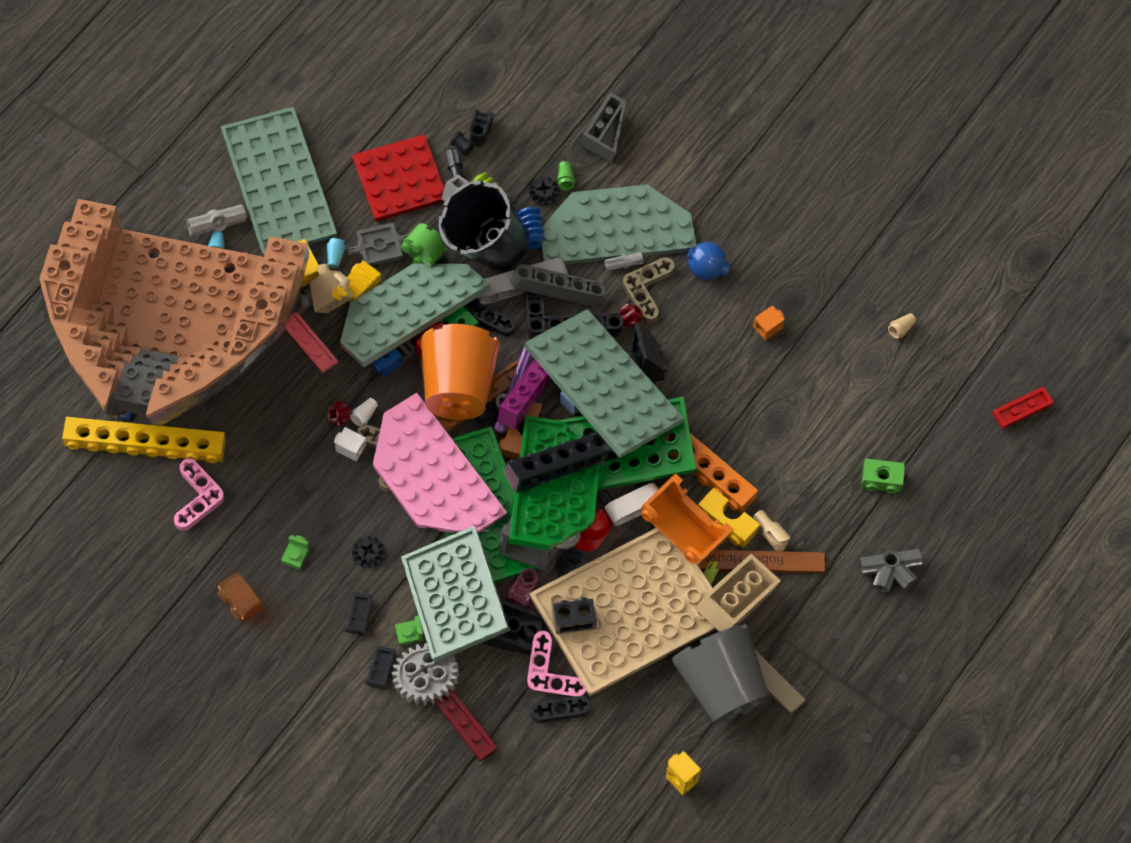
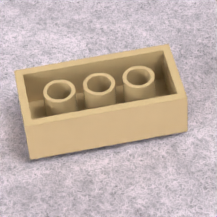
M750 554L712 588L695 609L716 629L723 631L741 623L772 594L781 580Z

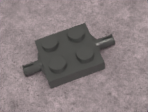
M394 223L356 231L358 246L347 248L348 256L360 253L363 260L371 266L403 259L401 243L409 234L399 236L395 230Z

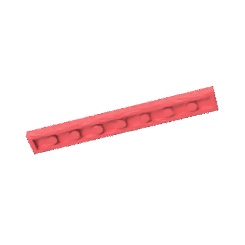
M292 312L285 329L322 373L326 372L336 365L338 360L298 313Z

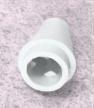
M369 398L353 409L350 415L352 422L357 426L366 425L378 406L377 402Z

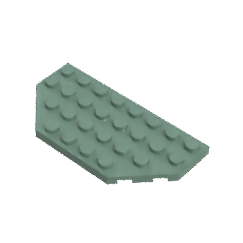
M648 184L572 192L541 227L544 229L543 235L545 236V240L541 241L543 244V261L563 258L565 265L604 261L620 257L621 254L629 255L641 252L642 256L688 252L696 246L691 213Z
M414 263L358 297L356 301L350 302L340 340L341 347L364 368L489 291L490 284L467 264H434L429 267L426 264Z

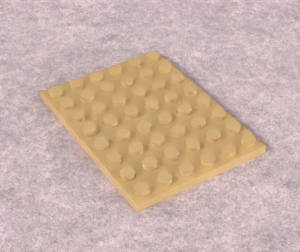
M657 528L529 593V597L590 696L717 630L695 609L702 598L712 589L711 585L698 565L689 563L685 555ZM584 597L588 599L593 598L597 618L596 629L556 634L552 604H556V602L561 600L570 602ZM587 611L579 612L583 616L589 614ZM565 613L559 615L561 618L569 617V615Z

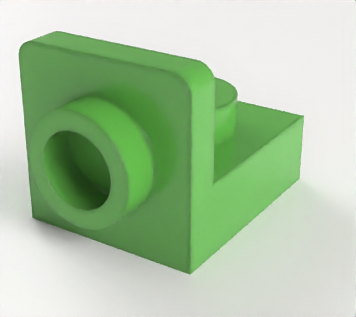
M290 535L289 544L281 559V563L300 570L310 550L307 539L298 535L296 537Z
M415 616L414 621L395 624L399 646L423 641L424 631L419 616Z

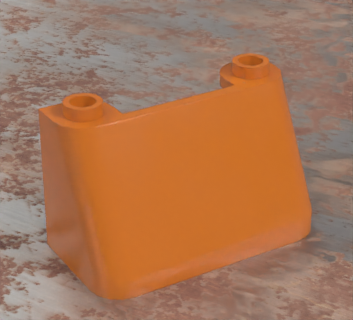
M675 473L642 505L641 515L666 536L685 555L689 563L698 565L721 546L734 529L727 522L723 526L719 525L720 521L718 519L713 521L686 495L688 490L686 488L682 490L680 483L683 480Z

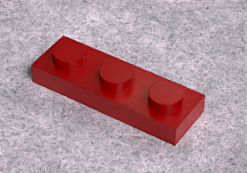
M1043 386L993 410L992 414L1003 430L1052 406L1054 402Z

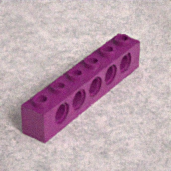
M535 359L499 407L498 422L514 430L552 380Z

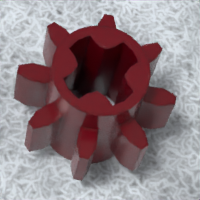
M628 303L621 308L620 315L623 318V325L625 327L632 326L634 328L635 324H641L643 312L639 306H630Z
M336 401L334 406H329L327 416L331 424L344 426L345 421L351 420L350 415L352 411L348 403Z

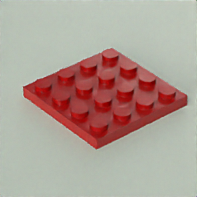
M425 134L352 155L375 222L445 202L442 200L444 185Z

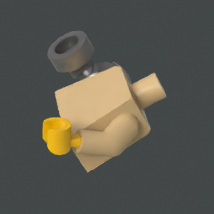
M328 264L317 266L319 276L313 279L304 290L305 295L298 294L293 312L303 313L312 306L315 312L329 313L353 298L349 288L350 280L340 271L329 270Z

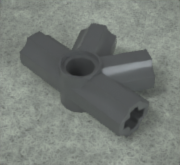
M919 549L901 552L889 550L881 555L860 557V570L862 576L877 574L872 587L879 592L889 593L893 580L903 590H906L917 581V577L910 569L922 567L921 552ZM893 560L895 564L889 565L886 561Z

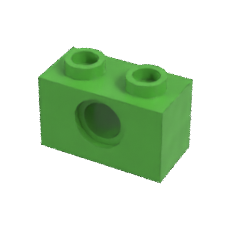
M865 458L861 488H865L868 491H886L890 494L901 493L905 463ZM879 475H883V476H885L887 479L883 480V479H880L878 476H879Z

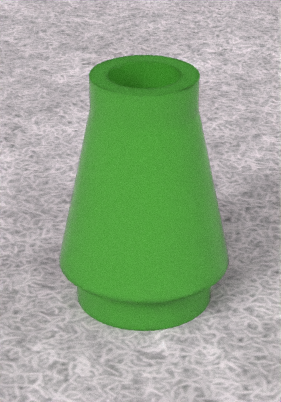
M564 161L559 164L557 185L562 190H571L576 180L570 163Z

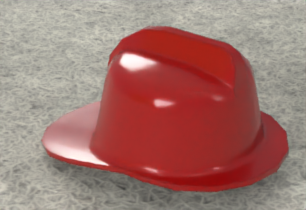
M595 509L593 526L580 533V540L575 544V547L581 551L588 552L597 549L602 544L612 528V521L606 512L602 509Z

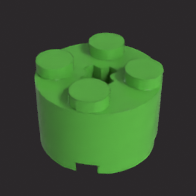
M420 223L405 238L401 249L413 258V263L426 264L431 267L446 252V243L435 229L430 231L426 228L428 225Z

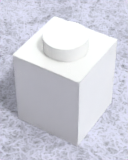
M345 427L342 433L339 432L335 437L336 452L357 462L366 447V437Z

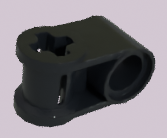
M475 109L470 126V141H473L475 146L485 144L493 124L494 113L488 114Z

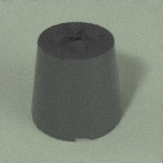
M746 624L743 626H733L701 640L702 645L694 649L688 647L672 659L673 664L713 723L729 722L741 713L746 715L769 698Z

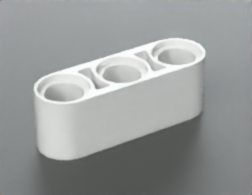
M655 483L647 484L613 500L604 509L614 526L621 525L640 516L642 505L659 489Z

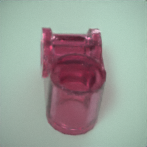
M526 568L522 570L515 584L511 587L506 601H513L523 608L527 607L531 600L529 593L535 591L538 585V574L534 569ZM526 577H532L534 581L531 583H527L524 581V579Z

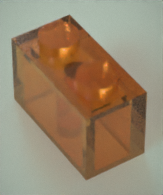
M239 572L218 584L219 593L217 594L223 603L227 602L231 607L229 611L235 619L239 618L243 623L262 610L261 601Z

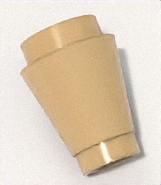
M909 313L892 321L890 326H888L890 335L895 339L903 338L916 323L915 316Z

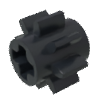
M487 402L484 413L475 419L478 423H481V426L491 427V423L497 422L499 410L493 403Z

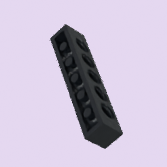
M596 432L587 436H581L572 441H566L555 447H548L537 453H530L519 459H513L507 462L504 476L517 493L619 458V456L601 435Z

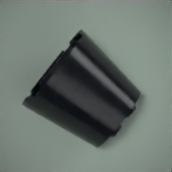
M482 181L469 182L456 189L447 198L442 215L439 216L438 225L443 241L452 250L492 270L508 269L522 259L529 245V233L507 194L498 185Z

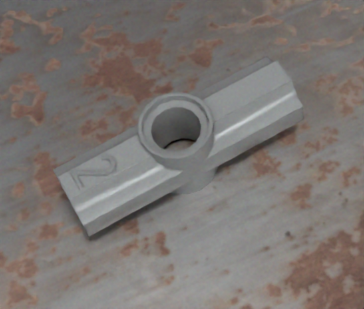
M241 204L222 210L212 209L207 214L187 219L186 223L190 235L195 236L213 230L222 231L227 226L245 222L247 216ZM217 217H220L219 221L217 223H214V220Z

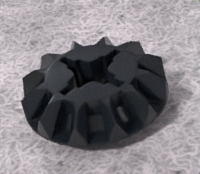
M541 176L540 179H534L532 184H530L529 195L538 204H551L558 198L559 187L556 181L551 180L550 177L543 178ZM543 185L546 189H548L546 196H544V193L541 190Z
M369 536L363 539L360 538L354 544L352 550L355 562L366 568L378 565L383 560L385 554L383 544L377 538L374 539ZM372 546V552L374 554L369 553L365 556V551L363 549H369V547Z
M566 550L558 556L556 568L558 574L564 576L574 571L573 568L567 569L569 566L568 561L572 564L577 563L575 567L577 569L587 564L588 560L578 550Z

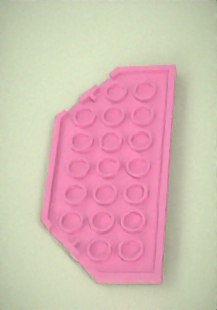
M417 393L384 413L373 467L417 527L425 529L429 527L438 529V531L454 533L475 526L478 533H481L507 516L506 510L433 413L426 408V404Z

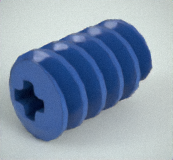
M527 207L518 211L529 233L528 250L542 247L541 241L545 240L543 235L544 229L541 228L543 227L542 216L540 215L541 209L538 207Z

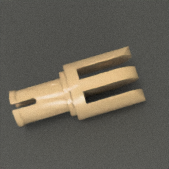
M763 510L758 511L753 519L763 529V536L776 551L783 552L790 536L778 522H772Z

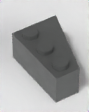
M610 92L585 130L579 143L612 163L616 154L626 101Z

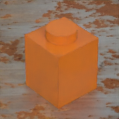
M772 305L754 318L753 327L766 340L783 328L785 318L780 310H776Z

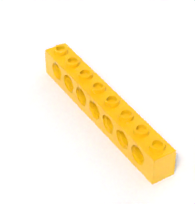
M66 417L62 437L64 446L74 450L78 448H84L89 451L105 450L109 453L125 452L129 455L146 454L149 457L166 456L169 459L206 460L209 463L223 462L226 444L225 432ZM84 433L89 434L87 437H81ZM104 435L109 436L107 439H100ZM123 437L129 438L127 441H120ZM143 439L149 440L146 443H140V441ZM162 441L168 442L166 445H160ZM182 443L188 444L186 447H180ZM202 445H207V446H208V447L205 448V449H200V448H199V447L202 446Z

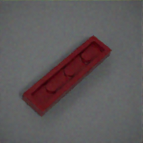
M448 689L449 696L443 694V701L436 698L435 704L481 762L497 751V746L456 694Z

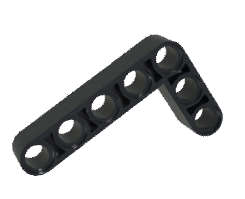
M525 291L527 334L530 339L576 316H545L543 295L532 296L530 295L532 292ZM532 310H538L539 312H538V313H533V312H531V311H532ZM617 313L592 314L612 337H618L622 333L623 318ZM613 323H614V324H617L618 326L612 327L610 324H613ZM538 327L540 330H533L532 328Z

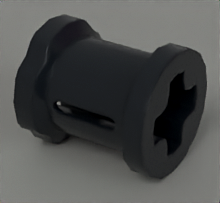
M461 131L457 132L450 141V145L456 146L462 151L464 156L471 153L475 147V143L465 138Z

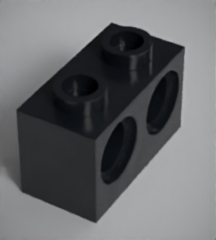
M584 597L570 602L561 600L556 602V604H552L556 634L596 629L597 618L593 598L588 599ZM587 611L589 614L583 616L579 612ZM565 613L569 615V617L561 618L559 615Z

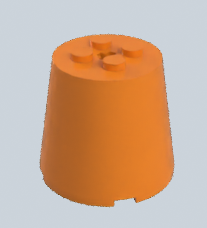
M446 324L443 325V329H429L423 334L421 339L426 408L431 413L446 419L467 420L480 416L486 408L500 351L499 340L497 337L492 338L489 336L487 330L471 325Z

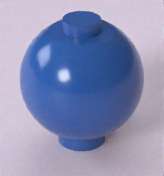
M702 242L696 245L695 248H691L687 255L691 272L702 280H713L719 275L725 277L731 263L726 261L724 250L713 242Z

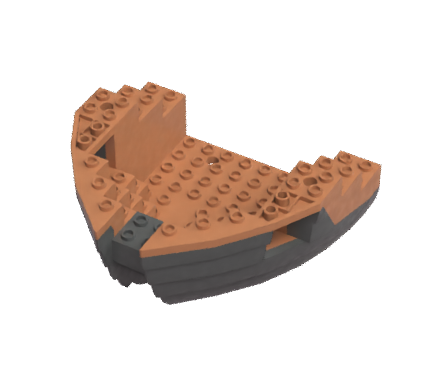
M78 199L71 222L64 221L57 245L50 244L39 280L51 324L72 368L104 412L116 418H120V415H124L127 411L146 415L148 423L162 426L206 402L237 380L275 343L284 331L295 308L309 259V248L307 243L269 236L264 257L124 230L121 229L116 206ZM152 252H158L160 254L157 258H151L149 256ZM227 267H234L235 271L227 273L225 269Z

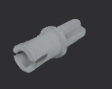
M642 253L621 254L620 257L606 259L604 262L606 270L627 269L629 266L643 264Z

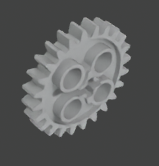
M427 643L424 644V648H420L418 644L416 645V650L409 648V654L402 652L403 659L397 658L398 665H393L394 672H392L396 692L400 693L402 699L407 697L409 703L414 699L416 705L423 701L424 706H426L428 700L435 704L436 698L443 701L442 695L449 696L448 689L455 690L454 684L458 683L457 677L459 672L454 655L434 662Z

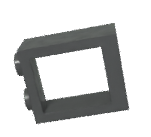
M511 518L508 525L504 524L500 534L501 538L498 546H501L500 555L546 571L553 548L544 550L510 544Z

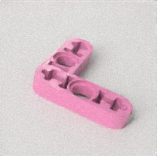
M193 459L183 460L180 464V472L200 495L176 513L174 517L175 526L181 531H187L224 500L222 489ZM186 466L192 467L193 472L195 473L194 477L189 470L186 471ZM204 478L208 482L205 486L200 487L196 484L197 480ZM211 494H218V498L213 497L211 499ZM197 504H202L205 507L200 513L193 510ZM180 518H187V523H180Z
M545 631L536 633L533 639L527 679L529 687L535 691L575 697L582 696L586 689L579 678L547 673L552 638ZM542 635H545V638L549 640L548 643L544 644L543 650L548 649L547 654L541 651L535 652V648L540 649V642H537V638H541ZM537 655H542L546 659L542 667L534 664V658ZM538 675L540 680L546 681L545 677H550L548 689H544L545 684H538V687H534L531 679H535V676ZM559 678L562 680L563 687L560 690H554L551 687L553 679ZM566 679L570 680L569 684L575 685L576 681H579L580 685L583 686V690L575 693L573 688H568L569 692H564Z

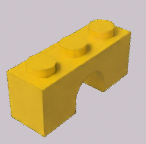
M713 488L698 506L713 521L718 519L720 521L719 525L723 526L727 522L734 529L729 536V540L734 545L744 548L758 533L760 524L745 512L737 519L727 518L723 512L727 509L729 500Z

